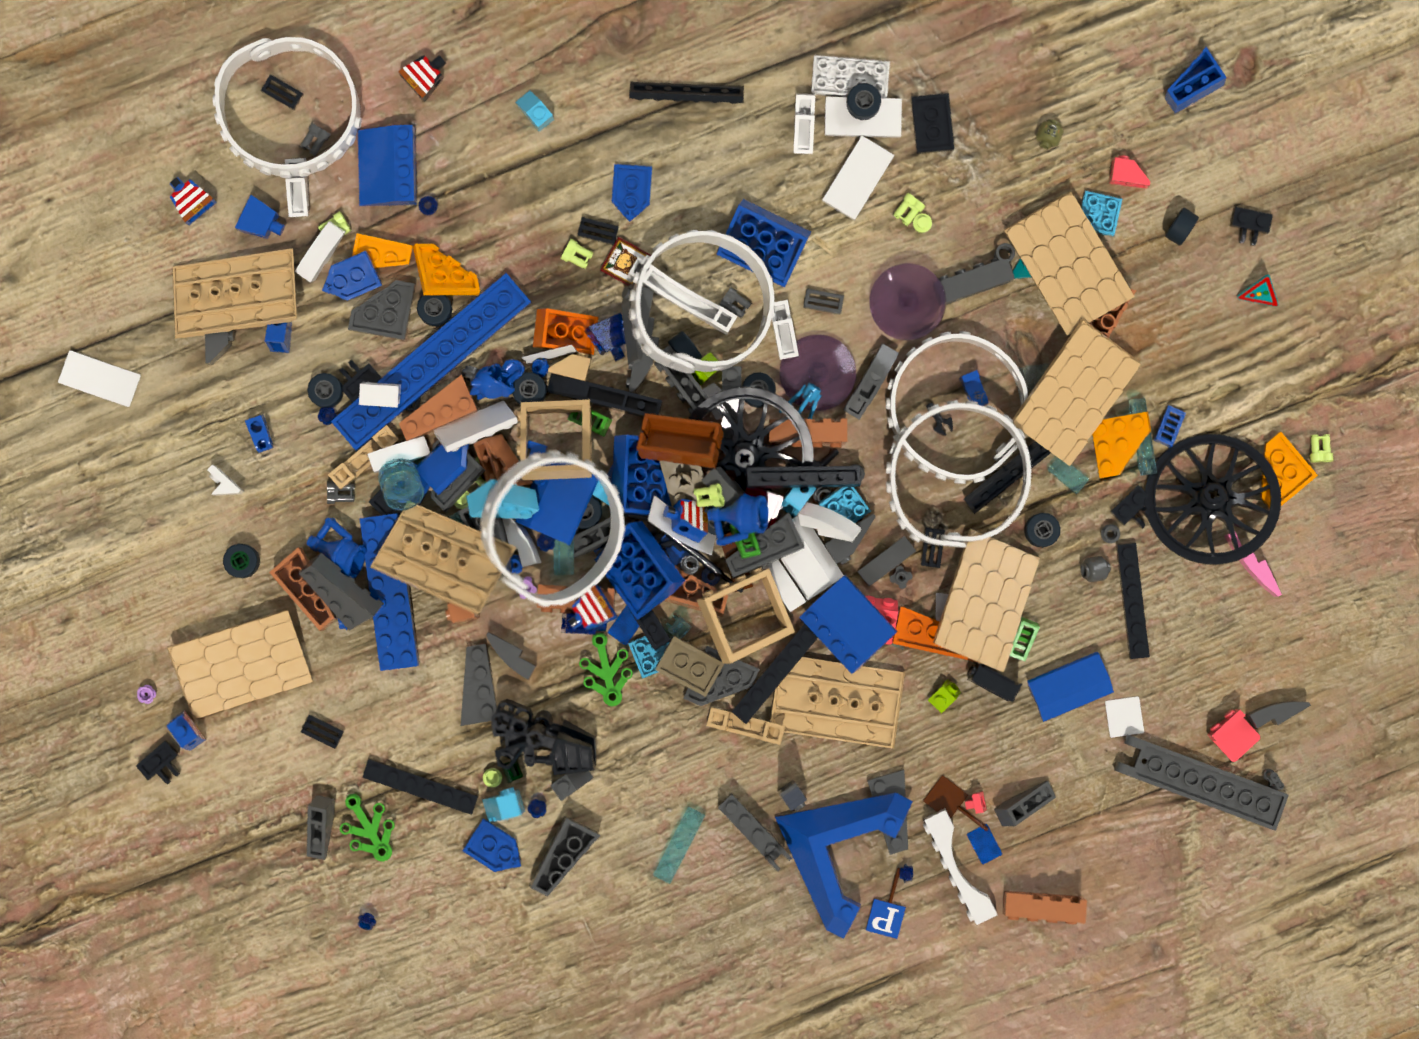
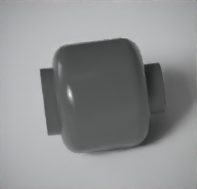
M1096 556L1086 558L1083 564H1081L1080 571L1082 577L1088 582H1098L1107 579L1111 567L1104 557Z

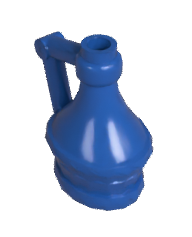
M744 493L729 507L709 509L707 517L708 520L714 522L717 545L725 546L726 544L747 539L750 533H764L769 519L766 498L760 495L753 497ZM721 521L732 524L740 533L724 537Z
M333 517L326 518L317 536L311 535L307 540V546L311 550L325 555L341 568V573L345 576H351L355 579L365 562L366 548L363 545H357L352 540V535L337 523ZM330 528H333L343 537V539L327 542L323 540Z

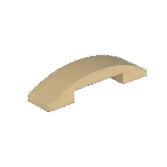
M386 425L368 443L344 463L342 462L328 476L340 490L372 466L368 457L369 453L395 445L399 441L398 437Z
M713 707L710 709L706 725L781 745L785 730L783 725L753 717L745 724L732 712Z

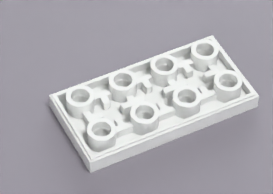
M814 55L811 94L848 97L849 91L854 86L868 83L878 89L881 98H887L890 62Z
M826 97L825 136L901 138L902 99L881 98L878 113L869 120H859L849 113L846 104L847 97Z
M861 136L822 201L855 221L894 155Z
M503 400L434 429V433L445 450L450 452L456 451L466 444H473L485 436H492L495 432L502 429H509L518 421L515 414Z

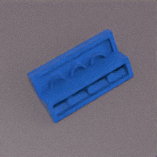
M1098 651L1027 681L1031 696L1037 704L1043 722L1114 693L1110 677Z

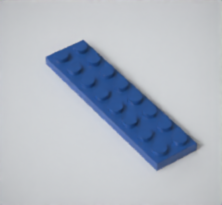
M399 513L360 518L363 546L366 548L365 563L370 596L376 601L379 599L384 603L373 617L380 671L419 666L409 585L370 568L398 520Z

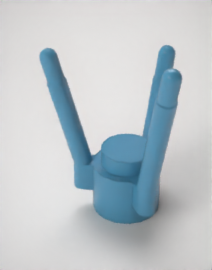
M808 383L807 386L804 384L801 390L788 402L792 404L803 394L802 397L805 400L798 409V412L801 414L807 403L813 402L808 419H812L818 401L822 396L820 394L822 390L812 383Z

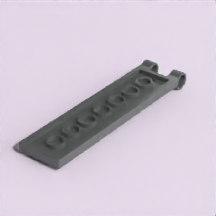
M1127 734L1124 744L1140 749L1134 767L1117 761L1114 771L1271 830H1277L1289 796L1288 794ZM1143 758L1147 760L1145 764L1142 763Z

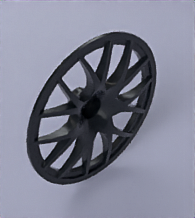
M735 387L720 391L704 400L688 418L704 421L702 418L714 407H717L732 427L734 435L733 438H722L720 449L725 456L723 459L717 460L716 467L721 466L724 471L734 470L737 476L736 481L739 485L741 483L744 491L746 489L745 469L747 467H767L765 461L769 458L784 459L801 465V467H812L813 443L805 420L787 400L768 390L756 387ZM741 399L738 422L720 404ZM745 399H755L764 402L759 425L751 433H748L744 428L743 413ZM768 404L776 407L786 415L764 427ZM788 419L793 423L799 434L794 438L772 446L763 443L764 437L772 429ZM800 440L802 445V461L779 450ZM742 453H743L744 455L749 454V457H748V460H749V461H747V460H743V461H742V460H741V457H742L741 454H742ZM790 488V489L784 494L783 501H784V499L787 497V495L790 493V491H791L793 488Z
M1198 435L1178 442L1156 461L1145 487V492L1149 495L1145 498V508L1150 511L1147 514V518L1155 535L1169 550L1178 556L1200 564H1228L1251 555L1270 537L1275 529L1281 510V490L1270 463L1249 444L1225 435ZM1212 445L1206 469L1189 450L1190 448ZM1215 445L1235 449L1229 470L1225 477L1219 479L1212 474ZM1185 451L1199 471L1202 478L1201 482L1192 483L1184 478L1170 461ZM1238 451L1248 456L1257 464L1232 476ZM1168 466L1182 485H1157L1163 470ZM1259 468L1268 483L1267 486L1247 493L1238 494L1231 490L1235 482ZM1156 489L1188 494L1191 497V501L1188 504L1176 507H1156ZM1268 489L1270 491L1269 511L1247 501V499L1257 496ZM1215 490L1219 497L1212 499L1209 492L1213 493ZM1241 506L1268 515L1262 529L1257 531L1237 519L1232 514V508ZM1158 512L1182 514L1167 531L1160 520ZM1200 515L1201 524L1186 546L1171 535L1175 528L1189 516ZM1216 519L1224 522L1230 534L1234 550L1215 553L1212 539V524ZM1233 525L1256 536L1238 548ZM1204 530L1206 531L1211 553L1190 548Z

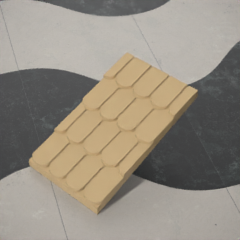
M1072 192L1064 194L1004 229L1005 234L1066 335L1074 331L1082 318L1090 323L1134 298L1125 279Z
M293 248L174 266L172 269L175 339L228 332L235 329L262 327L269 324L287 323L297 319Z
M1082 318L1013 417L1012 423L1070 466L1140 366V361Z
M410 501L407 502L370 567L479 615L502 574L490 561L483 547L480 531ZM493 537L495 552L505 568L516 547Z
M970 528L967 537L980 536L983 533ZM988 537L979 541L965 542L967 543L966 548H963L933 643L1004 672L1040 558L995 538Z
M288 610L167 647L192 719L201 718L313 682Z
M802 657L775 689L770 722L785 726V733L894 749L905 672L862 666L851 674L842 663Z

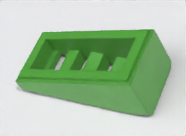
M592 410V421L595 416L597 417L592 426V431L604 437L612 419ZM571 412L568 420L582 426V414L579 420H577L576 417L579 412Z
M730 524L729 529L731 534L733 535L739 533V531L732 524ZM750 533L747 539L735 542L742 559L761 554L755 533ZM745 542H751V544L743 545ZM753 548L754 551L745 552V549Z
M1021 617L1010 656L1026 661L1040 628L1038 623ZM1024 625L1033 628L1032 631L1024 629ZM1023 633L1029 635L1030 637L1028 639L1023 636H1020V634ZM1020 640L1022 642L1027 643V645L1024 646L1022 644L1017 643V641ZM1016 647L1024 650V653L1015 651L1014 648Z

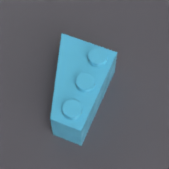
M491 479L466 496L470 517H482L487 497L498 482L497 480ZM512 485L502 498L495 518H531L533 514L539 511L536 491Z
M514 787L504 789L499 792V795L482 799L489 822L503 821L520 816L525 812L520 790H514Z

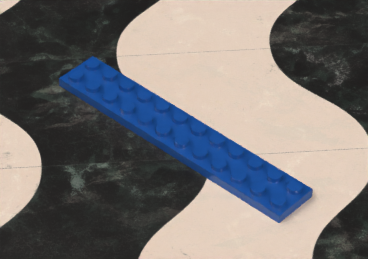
M505 273L377 382L401 384L400 404H398V407L359 405L358 398L331 422L357 451L383 427L393 421L407 407L413 404L531 304V301L509 275Z

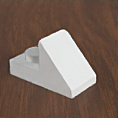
M212 464L209 467L208 471L211 473L209 477L217 484L221 482L211 495H236L244 492L216 465Z

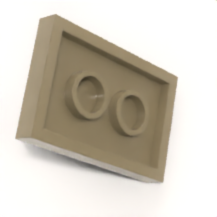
M660 461L672 507L680 499L697 501L694 489L707 487L702 482L704 478L702 466ZM702 495V498L707 499L709 495Z
M673 635L655 670L706 697L724 664L721 660Z

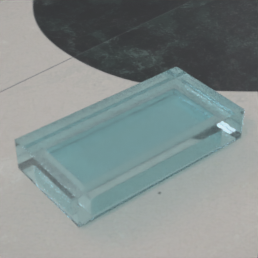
M1058 457L1047 469L1048 472L1075 494H1078L1089 481L1073 465H1067Z
M553 539L554 575H574L573 540L568 545Z

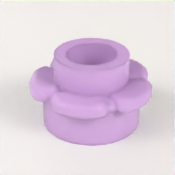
M144 685V687H140L137 691V699L141 703L150 704L153 702V698L156 697V691L150 685Z

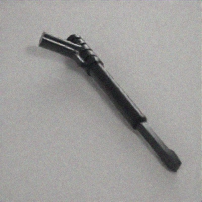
M666 534L669 540L658 543L663 550L674 546L680 552L682 550L686 551L691 556L696 557L701 564L716 576H720L729 584L734 582L699 551ZM742 587V588L738 589L737 591H739L740 593H742L743 590H744V588Z

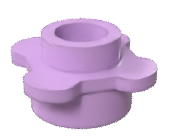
M526 576L524 583L529 586L526 591L536 593L537 587L532 584V578ZM522 594L519 595L520 598L526 599Z

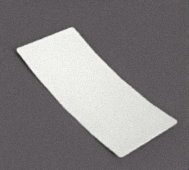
M69 351L58 383L130 407L141 375Z
M654 496L648 521L676 540L696 550L712 555L716 535L708 533L697 543L674 532L671 529V519L663 516L664 508L668 505Z

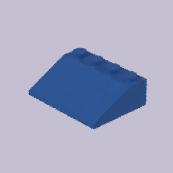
M392 125L358 130L359 206L417 205L414 126Z
M743 199L738 205L725 235H730L749 246L763 260L773 282L785 287L811 235V231ZM719 247L716 255L752 271L748 264L736 254Z
M627 434L614 436L612 485H615L619 492L618 497L623 505L624 514L649 515L654 496L672 507L660 461L640 458L637 451L639 436Z
M552 462V463H547V464H544V465H541V466L575 465V464L566 463V462ZM592 474V478L533 480L530 489L536 491L539 511L528 519L516 518L515 522L570 545L596 488L598 479Z
M643 521L628 523L623 533L621 549L612 567L605 575L638 620L671 596L685 582V579ZM603 551L594 559L596 562L602 555Z
M846 575L838 580L799 617L851 674L859 670L898 632Z

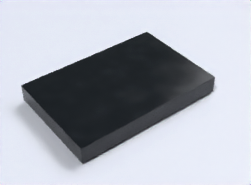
M949 93L911 97L916 154L954 151Z

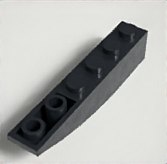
M551 374L547 393L574 400H590V403L593 405L644 417L645 413L659 415L663 403L659 399Z

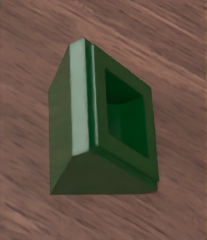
M517 760L509 770L502 768L507 783L524 777Z

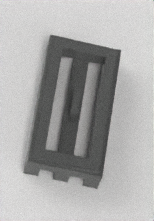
M807 288L803 308L841 315L844 295ZM814 294L840 300L839 302L812 298L809 295ZM808 301L837 306L838 309L808 304Z

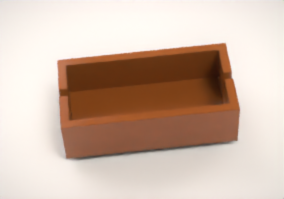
M645 413L641 428L643 433H640L637 444L640 458L716 468L719 455L718 449L721 447L724 434L720 423Z

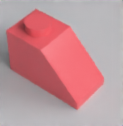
M1122 155L1113 159L1109 179L1110 184L1147 189L1150 186V180L1135 160H1130L1128 156Z

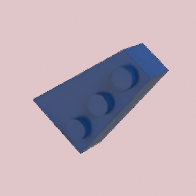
M1207 47L1204 48L1196 60L1190 64L1187 70L1167 90L1165 100L1175 114L1223 87L1227 77Z

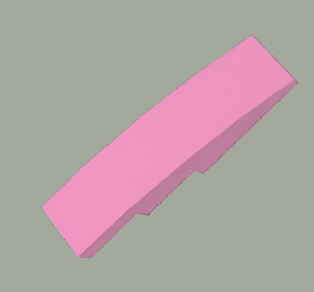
M1235 532L1236 539H1237V543H1238V548H1239V547H1241L1242 545H1241V543H1240V541H1239V539H1238V536H1237V534H1236V532ZM1228 533L1224 536L1231 549L1234 550L1230 534ZM1254 553L1239 560L1246 571L1272 596L1282 595L1266 560L1258 562Z

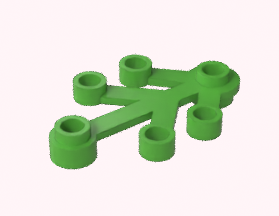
M596 633L592 638V643L598 648L602 669L592 664L588 658H582L579 665L582 669H587L605 680L606 688L596 683L593 677H586L583 683L585 687L592 688L602 694L603 700L608 706H617L622 700L621 690L627 680L632 677L633 672L630 668H624L621 672V678L615 686L612 678L622 662L628 658V652L625 649L619 650L617 658L610 667L605 648L608 639L605 634ZM597 637L603 638L602 644L596 643ZM621 651L626 652L624 659L619 657ZM583 660H587L589 662L588 667L582 666ZM629 670L631 673L630 677H624L623 672ZM587 679L593 680L592 686L586 685ZM611 693L616 695V699L613 701L609 699V694Z
M350 794L347 796L345 804L349 809H353L363 828L355 827L345 822L340 826V832L345 835L350 833L371 839L373 845L361 843L358 839L352 840L349 845L352 851L361 850L373 853L374 858L378 861L388 860L392 855L389 840L391 832L395 828V822L391 819L384 821V833L382 840H380L377 832L382 813L385 812V805L383 803H376L374 805V816L371 824L360 806L362 803L361 797L358 794ZM351 798H354L356 800V804L354 806L351 805L349 802ZM377 805L382 806V812L376 811ZM387 822L392 823L391 829L386 827ZM344 825L349 826L348 832L343 831ZM353 842L359 843V847L357 849L353 848ZM380 848L385 849V855L379 854Z

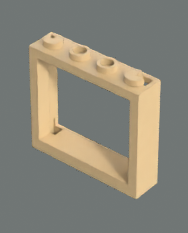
M590 400L521 402V410H517V419L520 421V427H517V437L520 439V444H517V455L520 456V461L527 458V414L582 412V461L584 462L587 459L592 462V408ZM579 465L538 466L521 477L522 480L592 478V473Z
M759 567L750 571L751 574L745 576V574L734 578L735 582L731 584L729 582L723 583L718 586V590L714 592L713 590L706 591L702 594L703 597L697 599L723 664H731L795 632L769 568L762 569ZM762 579L781 627L731 651L711 602Z

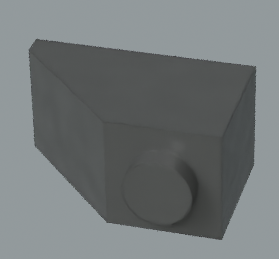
M234 330L205 334L206 364L214 365L232 346V341L235 340Z
M590 771L568 773L550 786L560 801H563L594 777Z

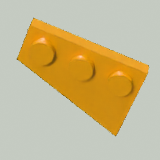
M357 233L352 256L367 251L375 268L408 265L411 261L414 246Z

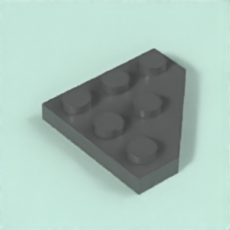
M398 280L392 282L384 290L379 291L365 303L351 311L348 330L405 340L416 284Z
M439 440L433 444L432 451L440 444ZM468 452L466 459L467 469L440 495L431 490V498L445 512L486 471Z
M709 646L706 647L704 652L721 660L716 649ZM740 660L731 664H724L706 697L688 688L683 699L703 706L752 687L760 669Z

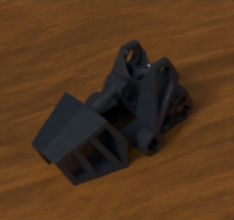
M510 699L500 701L497 711H495L491 720L493 737L503 736L500 739L501 746L495 750L497 766L507 770L511 768L522 752H524V760L527 766L532 767L535 763L550 765L554 775L594 771L597 764L596 736L565 719L562 725L553 723L551 713L546 710L539 711L535 718H533V711L529 707ZM505 705L509 706L508 711L504 710L503 707H505ZM526 712L529 715V719L525 720L519 717V713ZM544 746L552 750L550 755L537 756V747ZM500 757H507L511 759V762L504 764Z

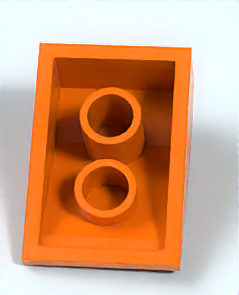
M548 308L537 309L533 347L552 350L572 345L579 353L594 355L595 346L584 330L597 325L598 317Z

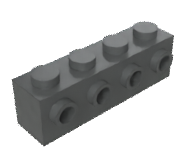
M670 345L662 350L669 355L675 353ZM654 362L659 372L664 371L667 375L665 380L670 387H676L678 390L676 395L681 402H687L690 407L687 410L690 414L708 398L691 373L680 372ZM714 407L712 410H710L708 413H706V415H708L710 412H712V411L715 409V407Z

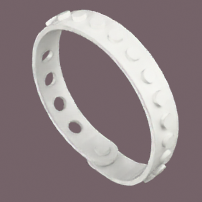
M285 37L275 40L269 38L260 39L234 52L223 63L215 79L213 105L216 107L217 113H214L217 125L220 124L222 128L219 132L224 142L229 141L231 144L230 151L236 157L240 156L245 165L250 168L255 167L265 175L272 174L282 178L305 177L322 171L336 160H339L348 148L353 145L357 131L361 127L362 118L360 117L359 98L348 70L331 50L310 39ZM306 51L329 60L347 79L352 96V112L347 129L338 142L329 150L306 162L286 165L269 163L255 158L240 148L229 132L225 117V93L228 83L236 70L250 60L262 61L282 52Z
M690 230L685 234H675L669 237V241L664 244L660 242L652 249L654 253L651 256L646 255L640 263L643 267L640 272L636 271L632 281L635 283L633 290L631 289L629 294V301H631L629 319L632 321L633 336L638 341L642 351L656 362L684 373H693L694 370L702 372L721 371L744 360L757 348L765 337L774 310L773 280L763 260L749 246L730 235L717 233L713 230ZM703 242L727 249L748 264L756 275L762 290L763 317L756 339L747 351L729 360L709 362L692 358L684 353L669 355L660 350L650 340L641 317V289L650 264L663 252L678 245Z
M960 331L959 334L944 332L940 333V337L925 339L922 341L923 345L918 349L914 347L906 354L908 358L904 363L899 362L894 370L897 374L894 379H890L888 385L890 396L886 398V409H889L887 422L889 429L892 428L894 432L893 439L897 444L900 436L898 434L901 431L895 410L897 386L907 365L924 350L940 343L959 341L971 343L989 351L1012 374L1020 393L1022 406L1028 397L1025 380L1017 365L1000 348L987 340L971 335L970 332ZM1013 437L1007 443L1003 442L996 449L997 454L993 457L997 462L988 470L973 475L954 474L939 469L919 456L906 440L902 444V449L905 451L903 454L911 462L914 460L919 464L918 468L926 473L930 471L935 474V478L943 481L950 479L954 480L955 484H966V481L973 480L974 483L984 481V476L996 470L1018 446L1014 444L1015 440Z
M958 400L948 401L945 406L939 407V404L929 407L928 413L923 416L919 413L911 419L913 424L909 428L904 426L898 434L900 436L897 444L893 443L889 452L892 454L891 461L886 464V473L889 474V481L886 482V491L890 493L891 501H889L891 511L895 512L898 520H896L902 530L906 529L910 533L909 537L917 543L923 541L939 546L966 548L967 543L963 542L979 541L996 535L1007 528L1019 515L1029 494L1031 461L1027 445L1024 441L1025 435L1020 428L1017 429L1014 426L1013 420L1006 414L1001 415L996 412V408L989 405L983 407L975 401L958 403ZM966 410L984 414L1004 426L1012 435L1019 448L1023 464V485L1016 507L999 527L980 536L965 537L961 536L960 533L954 532L941 535V540L924 536L914 529L906 519L897 497L895 470L902 444L917 425L938 413Z
M550 450L548 453L542 454L535 453L515 464L492 488L481 517L483 547L492 564L506 576H502L500 580L543 607L567 604L569 601L583 596L592 586L598 584L612 567L621 549L623 533L625 531L624 508L622 503H620L617 488L608 481L609 476L603 470L598 471L594 469V463L587 459L583 462L578 459V455L567 452V455L561 454L560 451ZM552 462H566L586 468L598 479L609 501L611 527L606 547L596 564L570 587L552 594L528 592L526 590L529 586L524 583V579L516 573L510 574L502 566L495 552L493 522L498 506L510 487L521 476L535 467Z

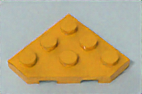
M414 244L413 250L423 295H479L480 287L476 274L463 269L461 263L449 255L445 256L438 251L439 248L434 244Z
M1148 412L1102 420L1093 433L1099 478L1118 476L1123 472L1124 467L1151 432Z
M1282 432L1277 433L1265 443L1264 457L1270 463L1278 479L1282 506L1318 475ZM1263 473L1261 488L1268 485ZM1268 489L1260 494V498L1270 509V491Z

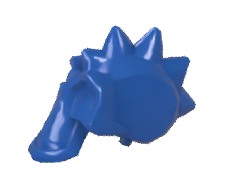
M511 359L506 360L502 367L500 364L495 363L480 369L471 381L470 395H477V400L485 397L489 399L501 396L509 397L515 391L513 382L522 376L525 367L519 360Z

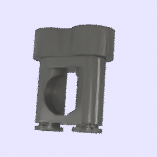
M311 122L308 127L309 131L300 147L310 150V153L316 156L325 140L328 141L331 134ZM316 137L317 140L314 143L313 147L310 149L309 145L313 138Z
M730 287L719 303V306L728 309L742 319L745 314L744 311L746 308L748 310L752 303L736 293L737 290L733 287ZM734 300L742 305L744 309L741 310L732 304Z
M327 481V504L354 502L355 495L353 491L355 490V484L349 483L340 490L333 481ZM338 491H350V494H338Z
M1265 769L1262 772V777L1268 781L1270 788L1275 790H1282L1284 788V784L1276 772L1271 769Z

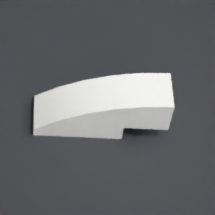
M796 93L794 153L813 154L815 94Z
M306 158L285 159L286 165L306 162ZM299 176L285 179L289 217L309 216L308 177Z
M329 221L308 249L295 272L309 282L315 281L324 265L329 262L345 231Z
M788 300L774 302L771 321L779 358L781 360L797 357L799 354Z
M425 436L374 451L369 453L368 457L373 471L378 473L428 456L430 450Z
M807 502L798 513L800 526L815 528L818 530V535L853 542L861 531V527L851 520L816 504Z
M502 518L508 544L515 546V550H518L522 567L540 564L541 560L537 548L523 525L515 522L516 518Z
M779 560L761 567L762 569H770L781 599L789 612L806 602Z

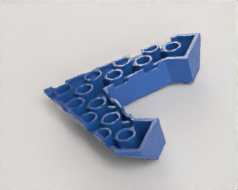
M895 792L775 817L827 931L844 939L861 906L860 903L844 896L828 845L875 830L896 838L913 803L912 800Z

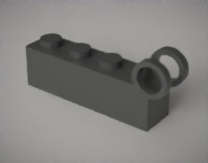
M1003 243L995 250L994 259L990 260L991 263L986 265L979 263L972 266L973 269L967 272L966 269L955 272V276L948 278V275L937 278V282L933 286L941 307L1013 282L1015 277L1010 262L1015 256L1014 247L1008 243ZM999 250H1007L1010 258L1002 259L999 255Z
M732 793L718 805L722 813L777 871L781 870V868L774 861L781 854L789 861L792 859L779 842Z

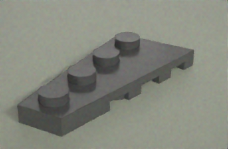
M790 513L756 537L761 551L760 555L742 559L738 550L726 559V563L732 577L736 578L804 549ZM753 548L745 549V552L754 551Z
M486 644L466 647L460 726L491 721L493 714L497 711Z
M904 769L867 780L872 797L895 792L906 797ZM907 815L896 838L883 833L889 855L908 850Z

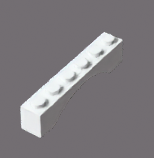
M637 258L628 273V277L631 279L634 278L636 271L640 272L643 267L640 264L643 261L641 258ZM650 264L643 280V286L653 290L658 295L722 333L728 334L737 315L692 292Z
M944 808L925 817L923 827L927 834L931 833L934 839L932 845L936 852L940 851L943 857L940 861L944 869H949L951 873L949 879L953 887H958L960 893L957 895L962 904L966 903L969 909L966 913L970 921H975L976 925L997 916V911L989 895L971 885L963 877L956 865L952 852L954 825L946 809Z

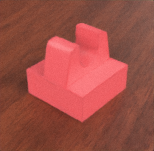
M983 791L972 794L973 799L965 801L966 809L975 808L976 814L987 810Z

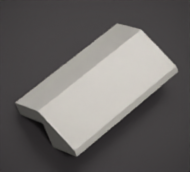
M796 516L792 520L804 545V549L783 557L781 560L806 599L809 600L836 583L844 575L814 529L800 526L799 516Z

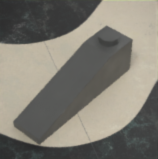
M635 283L625 287L622 292V314L627 359L630 365L641 361L643 354L641 346L633 336L632 321L629 319V309H631L629 294L631 289L633 290ZM642 286L640 309L642 322L647 332L654 291Z
M732 366L722 370V391L741 387V366ZM741 399L722 403V407L738 422ZM722 414L723 437L733 438L734 432L732 427Z

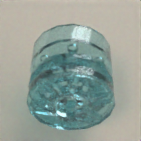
M400 458L393 459L381 467L378 473V482L384 500L389 507L400 511L408 510L421 502L424 496V487L414 463Z

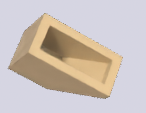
M577 352V355L571 354L549 367L548 373L586 381L591 359L588 358L587 354Z

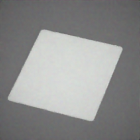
M1139 697L1105 701L1111 738L1127 736V734L1144 733Z

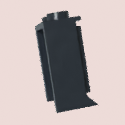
M981 663L971 665L967 672L969 676L968 681L1008 702L1015 700L1023 684L1015 683L1013 680Z

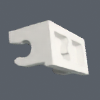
M360 383L359 405L398 407V404H400L401 384Z

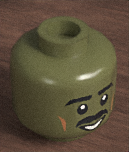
M1051 119L1040 124L1036 140L1042 148L1050 149L1059 145L1064 132L1061 124Z

